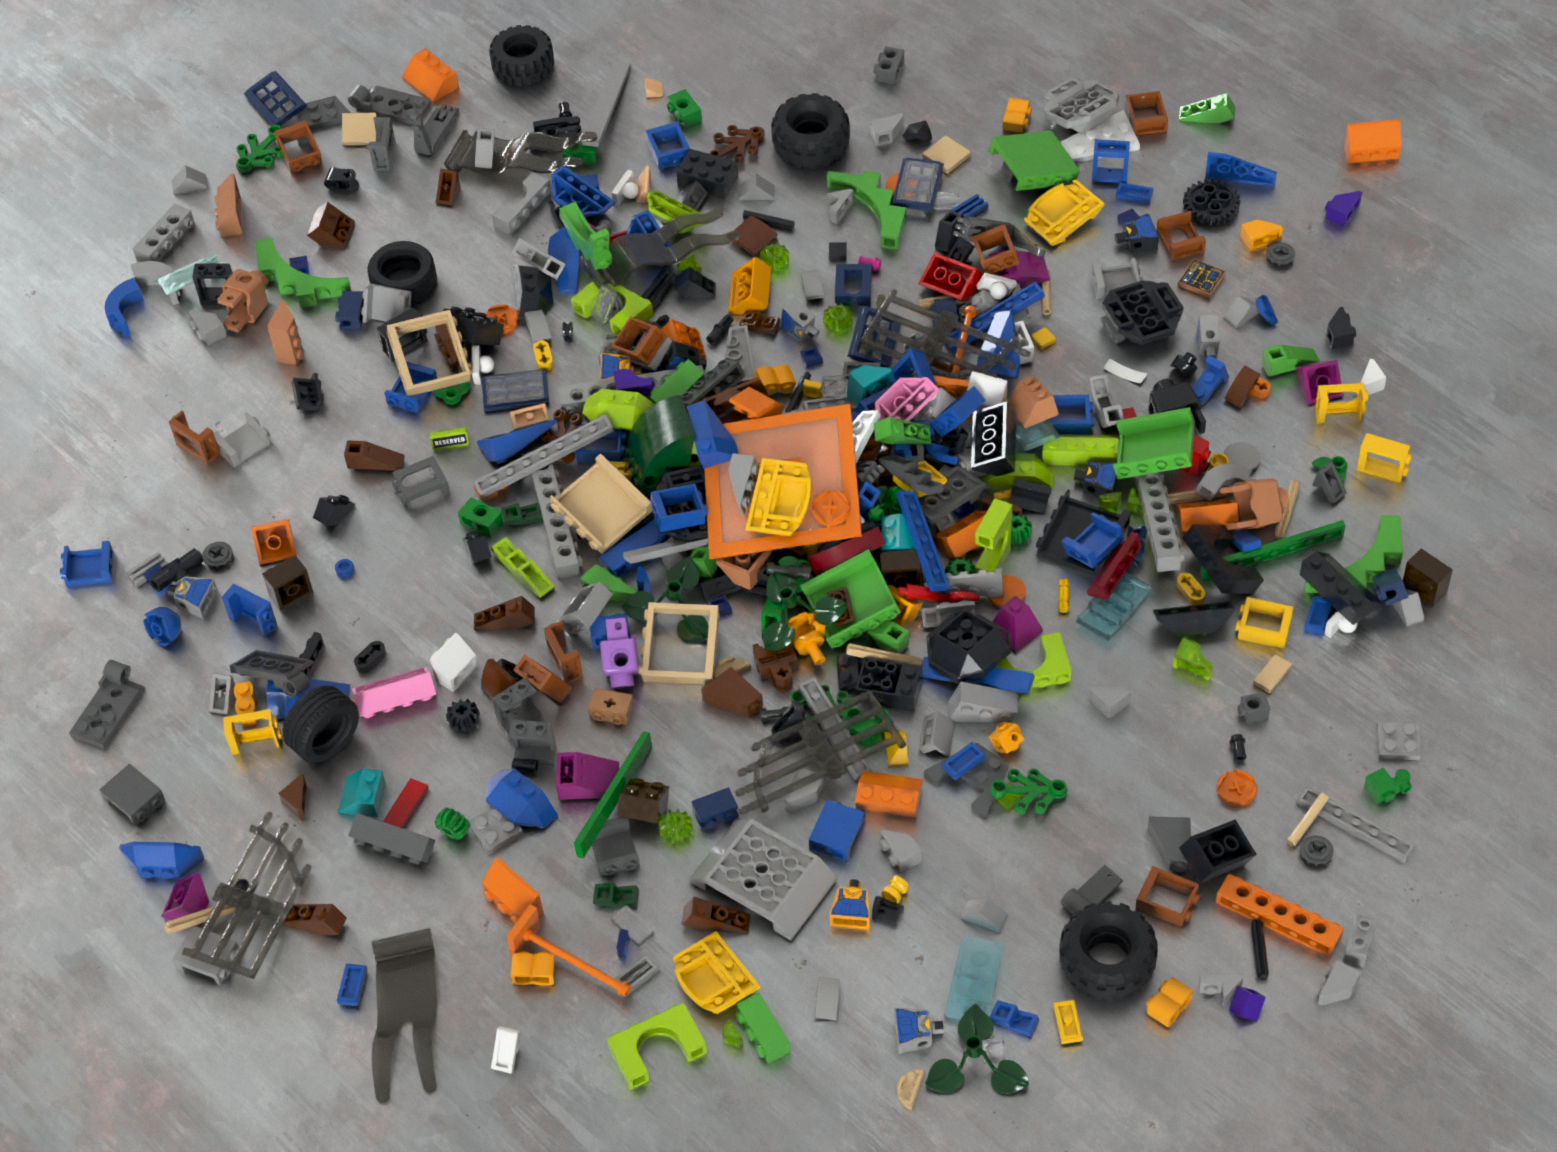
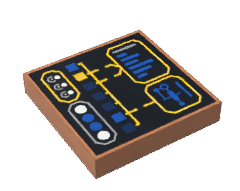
M1193 259L1179 279L1178 286L1210 299L1225 277L1226 271Z

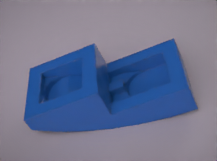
M935 443L923 444L928 453L935 459L957 465L958 458L948 455L950 447Z
M638 566V592L645 591L651 594L648 576L643 567Z
M997 1000L990 1015L991 1020L996 1024L1032 1037L1040 1020L1036 1014L1018 1010L1017 1005Z

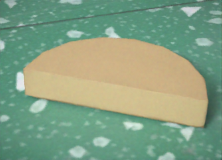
M733 656L725 658L717 664L714 678L718 677L729 667H732L740 674L751 669V664L746 659L742 660Z
M914 1069V1071L902 1075L897 1084L899 1101L905 1108L911 1111L913 1110L925 1074L923 1069Z

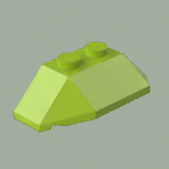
M658 190L647 193L650 213L660 220L661 224L675 228V231L684 234L685 232L693 231L712 221L711 218Z
M601 389L586 398L582 414L590 422L606 414L613 428L632 430L640 416L655 405V403L639 392Z
M1015 453V472L998 477L993 475L978 477L991 486V490L1012 489L1015 479L1052 487L1053 490V472L1035 454Z

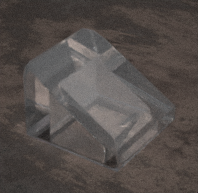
M1004 1038L982 1040L983 1050L986 1051L992 1064L1005 1060ZM983 1057L984 1064H988Z

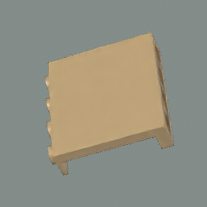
M599 454L595 458L596 464L556 498L552 495L550 496L552 503L550 506L557 514L560 512L564 516L563 519L569 526L573 525L576 528V532L581 538L585 537L589 541L588 543L593 550L596 551L598 549L603 554L651 513L652 508L651 502L602 454Z

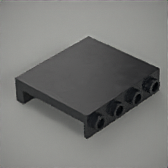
M1067 489L1065 495H1061L1058 501L1057 510H1053L1050 523H1046L1043 536L1039 537L1036 542V548H1038L1037 556L1097 577L1114 549L1094 568H1091L1067 555L1061 541L1066 536L1072 540L1077 538L1092 523L1090 515L1093 512L1103 515L1111 522H1117L1121 526L1124 536L1130 524L1131 511L1124 509L1121 515L1070 498V490Z

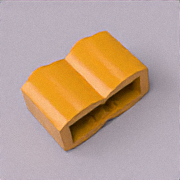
M1009 98L1003 118V130L1023 133L1024 128H1028L1029 118L1027 117L1032 114L1030 100Z
M788 365L760 367L756 369L753 375V379L760 378L768 395H773L776 392L788 394L793 391L796 385V380Z
M250 681L236 683L234 695L236 698L235 710L237 715L256 712L258 701L252 683ZM259 719L241 722L240 724L243 728L257 726Z
M521 951L513 954L511 968L512 984H554L555 955L546 951L537 954Z
M1173 977L1168 981L1164 980L1158 989L1159 992L1155 996L1152 995L1146 1003V1006H1148L1147 1014L1166 1027H1170L1193 997V990Z

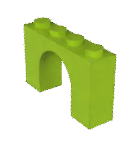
M602 275L596 277L571 299L574 312L587 319L602 307V299L607 293H619V297L623 298L622 304L625 306L609 320L612 334L616 336L619 335L630 316L647 322L654 316L652 303L648 299L638 296L635 292L627 290L624 286L618 285Z
M994 498L976 530L975 544L985 547L975 566L976 573L979 570H987V573L995 572L996 569L1002 568L1011 552L1012 504Z
M1060 632L1041 635L1040 647L1045 662L1035 670L1023 671L1033 673L1035 676L1031 688L1046 687L1047 685L1063 684L1071 681L1072 669ZM1007 657L996 666V668L1022 671L1014 668L1009 663Z
M684 1003L673 1005L667 1011L654 1014L648 1020L635 1023L629 1029L616 1032L607 1038L608 1049L630 1090L650 1081L648 1070L639 1055L641 1045L650 1037L665 1035L673 1038L679 1044L688 1062L707 1054L706 1042Z

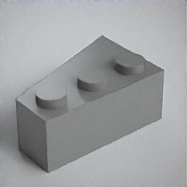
M966 682L959 683L948 701V718L954 722L1011 723L1018 713L1017 692Z

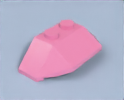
M928 377L899 378L875 402V411H878L881 415L879 421L888 417L910 421L940 390Z

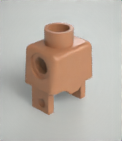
M237 269L222 284L223 293L217 301L219 304L226 306L227 314L229 315L223 322L225 329L239 333L247 322L254 323L267 306L265 288L268 285V279L262 272L258 270L248 272Z
M1273 478L1236 482L1233 486L1220 488L1221 494L1234 492L1235 501L1238 504L1239 522L1226 524L1227 530L1239 528L1242 530L1253 529L1280 522L1283 519L1282 510H1285L1289 504L1288 493L1284 488H1278L1277 480Z

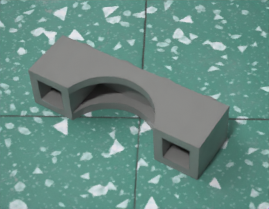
M532 172L523 181L525 197L515 204H502L492 214L494 227L510 235L518 229L520 224L530 216V213L540 205L545 197L549 196L551 192L549 179Z

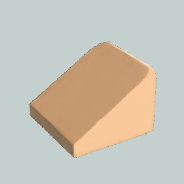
M645 78L646 98L663 97L662 83Z

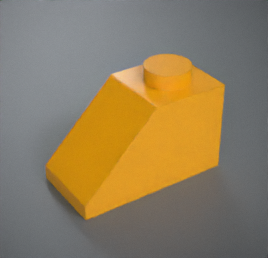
M1256 219L1241 225L1240 238L1251 251L1280 241L1282 239L1283 227Z

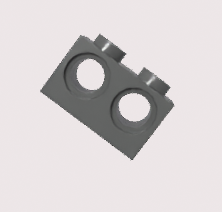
M884 47L883 52L879 54L878 64L874 66L873 73L876 74V81L896 84L904 64L903 49Z

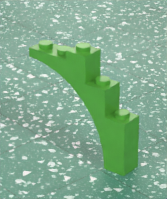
M828 171L827 188L839 191L853 189L854 197L864 202L878 218L881 226V248L898 250L906 223V207L892 205L893 190L880 188L881 173L863 171V175Z
M576 202L561 207L560 218L577 251L581 249L585 259H590L595 270L605 269L612 264V255L609 251L610 234L607 228L595 232L586 221Z
M273 238L255 241L258 271L267 277L268 282L277 280L281 295L297 293L300 308L318 305V299L341 296L342 291H351L348 277L321 278L305 274L288 265L279 256Z
M1381 515L1377 539L1370 550L1361 559L1345 567L1363 586L1366 587V582L1375 583L1373 576L1385 572L1384 564H1401L1403 545L1400 516ZM1305 581V593L1318 594V592L1308 582Z

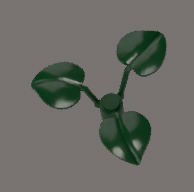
M692 557L677 562L669 569L666 591L662 593V596L655 603H661L667 597L671 601H678L679 604H683L681 597L682 589L691 590L699 582V573ZM645 591L636 592L622 604V609L632 619L645 621L644 611L648 609L649 602H654V597ZM682 614L684 620H681L677 625L679 636L688 642H705L708 640L709 626L707 620L702 615H688L687 617Z
M779 573L769 575L767 596L775 604L783 603L785 623L783 625L780 622H775L765 629L763 634L765 650L779 651L785 649L793 642L795 630L792 627H788L787 609L794 608L797 602H800L812 613H816L815 619L821 625H832L837 622L847 610V604L837 598L825 597L816 602V609L804 602L800 596H796L798 584L793 577Z
M974 1004L964 1013L958 1025V1034L961 1040L965 1041L966 1049L963 1052L960 1065L957 1067L956 1063L950 1059L938 1060L930 1068L925 1085L939 1093H951L958 1090L965 1081L964 1075L960 1070L963 1069L968 1056L971 1058L984 1057L992 1071L995 1072L991 1077V1084L1001 1094L1007 1095L1021 1091L1028 1087L1029 1081L1024 1069L1014 1061L1003 1060L999 1063L998 1069L994 1067L986 1051L983 1050L982 1041H986L993 1034L994 1025L991 1018L977 1004Z

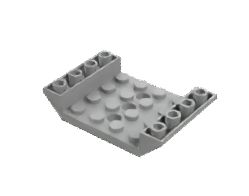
M753 819L735 820L689 878V882L704 891L711 886L772 921L774 931L789 940L793 939L837 880V876L820 857ZM771 852H777L779 853V856L776 858H771L768 856V854ZM759 867H766L768 869L765 873L756 871ZM754 882L756 885L753 888H746L745 884Z

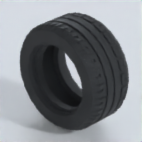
M411 241L389 243L377 250L368 263L367 272L370 284L411 291V306L417 305L429 297L437 284V274L432 254L418 243ZM411 267L419 270L416 275L406 280L393 281L386 278L389 273L400 268Z
M323 685L311 689L298 699L288 712L282 729L284 742L307 762L319 763L337 754L353 736L359 721L358 707L335 686Z

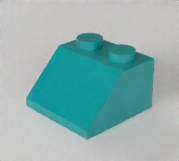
M869 365L853 369L849 374L847 397L858 406L859 401L888 387L890 388L892 370L890 368Z
M903 514L882 517V536L886 544L881 546V551L914 550L915 547Z
M361 769L346 777L338 814L356 815L358 813L364 816L378 817L386 784L382 770Z

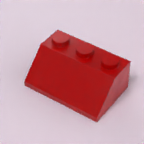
M934 252L918 284L963 301L978 292L976 285L983 274L977 268Z

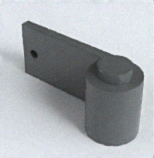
M1104 865L1078 890L1075 888L1070 889L1063 896L1061 904L1072 914L1079 910L1083 911L1085 906L1092 903L1099 905L1123 880L1109 867Z

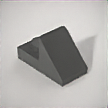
M1329 461L1317 472L1312 486L1322 487L1329 503H1336L1347 492L1333 462Z

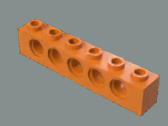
M1228 874L1217 892V904L1248 919L1262 920L1263 926L1328 957H1332L1342 939L1344 928L1338 923L1328 921L1315 912H1309L1296 903H1290L1277 894H1271L1258 885L1245 882L1241 877Z

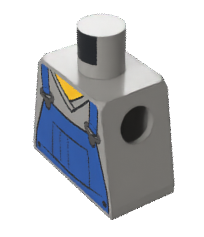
M793 298L782 308L780 328L800 341L804 340L807 336L813 340L818 337L820 331L814 327L815 316L796 298Z
M1218 314L1199 315L1196 336L1199 355H1205V359L1209 355L1216 359V354H1218L1220 344Z
M184 577L179 586L172 584L169 586L168 595L174 597L178 609L203 619L218 590L214 579Z
M894 1008L898 1054L931 1047L932 1034H944L943 1021L930 1022L928 1010Z

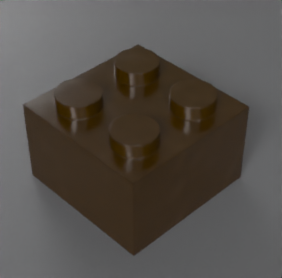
M1421 548L1406 563L1403 576L1405 589L1418 592L1421 600L1434 606L1448 592L1453 569Z
M916 549L880 552V571L887 585H893L896 588L906 587V584L921 586L920 561Z
M296 555L285 559L282 563L262 573L268 594L280 611L313 592L307 569Z
M640 778L630 779L619 794L617 816L657 824L667 810L670 786H665L661 782H645Z

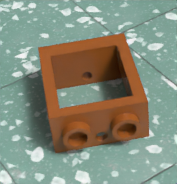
M1160 91L1126 95L1125 109L1136 136L1167 132L1168 117ZM1155 107L1158 116L1136 119L1133 110Z
M306 120L274 131L275 141L290 173L310 165H316L322 161L321 152ZM306 136L313 152L291 160L283 144Z
M1005 224L972 237L985 273L994 274L1020 263ZM1008 243L1010 250L984 259L982 252Z
M630 316L611 347L620 355L629 356L630 359L648 366L667 338V335L657 326ZM641 331L646 332L647 334L636 351H630L629 349Z
M525 654L513 669L536 688L562 703L572 689L569 684Z
M1152 866L1136 899L1135 909L1182 928L1185 921L1189 922L1191 919L1193 904L1197 905L1201 896V893H1198L1199 884ZM1156 884L1189 896L1181 913L1149 901Z

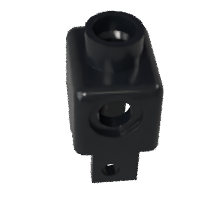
M1168 378L1158 381L1153 386V391L1149 395V414L1190 407L1199 434L1205 433L1206 420L1201 412V401L1188 382L1174 384L1173 380Z

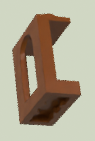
M1191 211L1157 219L1156 231L1171 261L1205 253L1206 239L1204 235L1199 236L1191 222ZM1172 229H1181L1185 232L1188 239L1173 243L1168 233Z
M181 410L169 421L176 445L206 465L220 454L213 431L208 427L200 434L191 430L184 411ZM189 439L197 445L198 450L184 441Z
M562 621L545 627L544 633L547 649L562 680L569 684L583 678L577 650L564 654L561 647L567 645Z

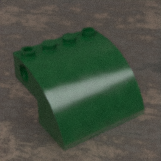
M681 395L666 398L646 410L634 424L627 447H624L623 457L627 459L626 466L630 469V479H633V485L644 496H651V492L656 490L665 474L666 466L689 467L695 434Z

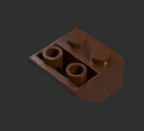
M326 202L316 210L307 236L323 246L344 248L347 245L355 221L329 202Z

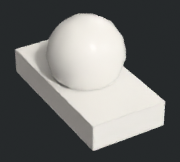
M627 170L611 192L612 199L615 201L614 205L619 206L625 197L633 199L638 195L639 188L634 183L633 171Z
M984 273L976 286L978 290L990 292L993 298L1002 299L1005 296L1009 297L1017 283L1013 279Z
M479 345L472 347V377L475 385H481V372H491L494 368V361L489 356L481 357Z
M1337 611L1326 623L1325 635L1331 638L1339 629L1344 633H1352L1356 630L1358 623L1352 625Z
M502 1026L497 1028L491 1069L507 1073L514 1071L516 1054L519 1050L518 1040L520 1031Z

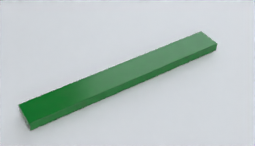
M1341 520L1261 545L1260 548L1241 551L1222 558L1237 566H1252L1344 536L1346 525ZM1201 565L1200 577L1202 580L1210 579V576Z
M642 732L574 841L577 857L584 859L619 802L620 792L629 780L633 779L651 750L652 742L649 732Z

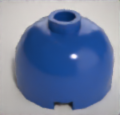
M158 607L145 613L146 619L143 620L145 630L151 639L156 638L160 641L156 644L166 646L178 638L181 632V619L176 612L167 607Z

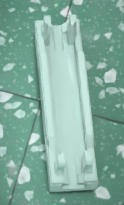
M218 254L179 268L159 278L157 281L166 295L194 284L192 278L194 265L217 263Z

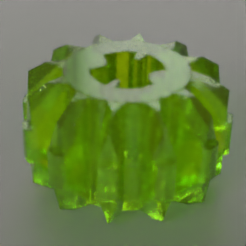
M779 242L776 245L771 243L770 246L765 245L764 249H761L760 260L771 266V271L776 270L778 272L779 269H785V265H788L789 252L785 245L780 246Z
M835 303L834 306L828 305V308L824 310L823 323L826 325L827 330L832 329L833 333L835 331L841 333L842 330L848 331V328L852 326L853 313L850 311L849 306L844 307L843 303L841 305Z
M669 809L668 815H662V820H659L658 823L660 827L659 833L661 836H664L665 841L671 839V842L674 844L676 840L682 843L683 838L689 839L690 833L693 831L692 818L688 816L686 811L680 813L679 809L676 812H672Z

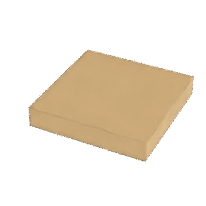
M342 113V146L369 145V142H376V129L373 120L374 117H377L376 113Z
M946 135L922 153V158L925 160L944 163L943 172L949 174L971 156V151Z

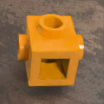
M1002 722L996 726L995 731L988 735L998 753L1012 752L1020 747L1019 744L1025 740L1022 736L1021 728L1016 723Z

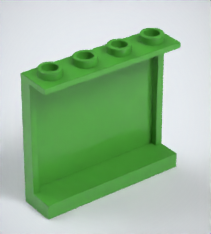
M1052 130L993 137L988 150L991 155L1000 154L1018 180L1016 191L1054 187L1062 183L1070 185L1073 184L1072 180H1077L1080 173L1079 168Z
M1190 407L1117 420L1120 438L1117 463L1113 464L1117 478L1123 479L1192 467L1195 420Z
M869 549L800 585L811 607L816 609V602L819 599L828 597V592L843 587L847 588L855 621L836 627L835 623L826 625L825 636L832 649L842 646L852 638L861 636L863 632L869 629L877 628L880 623L892 620L901 613Z

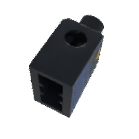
M1145 214L1125 221L1122 233L1115 234L1116 244L1126 243L1128 250L1131 252L1158 250L1159 236L1150 215Z
M672 341L661 362L662 371L676 369L681 362L685 363L689 359L696 366L702 365L703 370H705L707 360L699 358V352L696 347Z
M1091 461L1088 464L1087 471L1076 469L1074 475L1075 481L1084 482L1083 492L1085 494L1108 502H1112L1118 478L1113 468V462Z

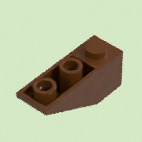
M446 323L435 326V340L437 344H441L440 349L443 356H447L446 360L449 368H453L455 374H458L460 366Z
M347 440L344 452L347 469L397 471L403 468L405 459L404 454L367 441Z
M519 596L475 613L473 630L522 628L535 623V607L523 596Z
M693 897L683 908L681 925L699 931L747 934L750 914Z
M287 904L279 922L321 935H339L347 917L333 904Z

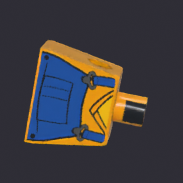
M601 353L600 380L614 378L613 371L620 369H631L635 375L642 374L641 366H631L629 356Z
M849 880L848 888H838L830 912V926L870 929L868 890L860 889L861 882L859 880Z

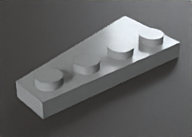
M747 325L729 327L725 359L738 361L745 374V377L735 386L752 380L756 371Z
M1002 568L988 573L987 570H979L977 574H969L966 571L960 572V574L955 576L951 573H945L950 588L947 591H936L940 594L965 591L979 596L1003 598ZM925 580L926 587L929 588L927 580Z

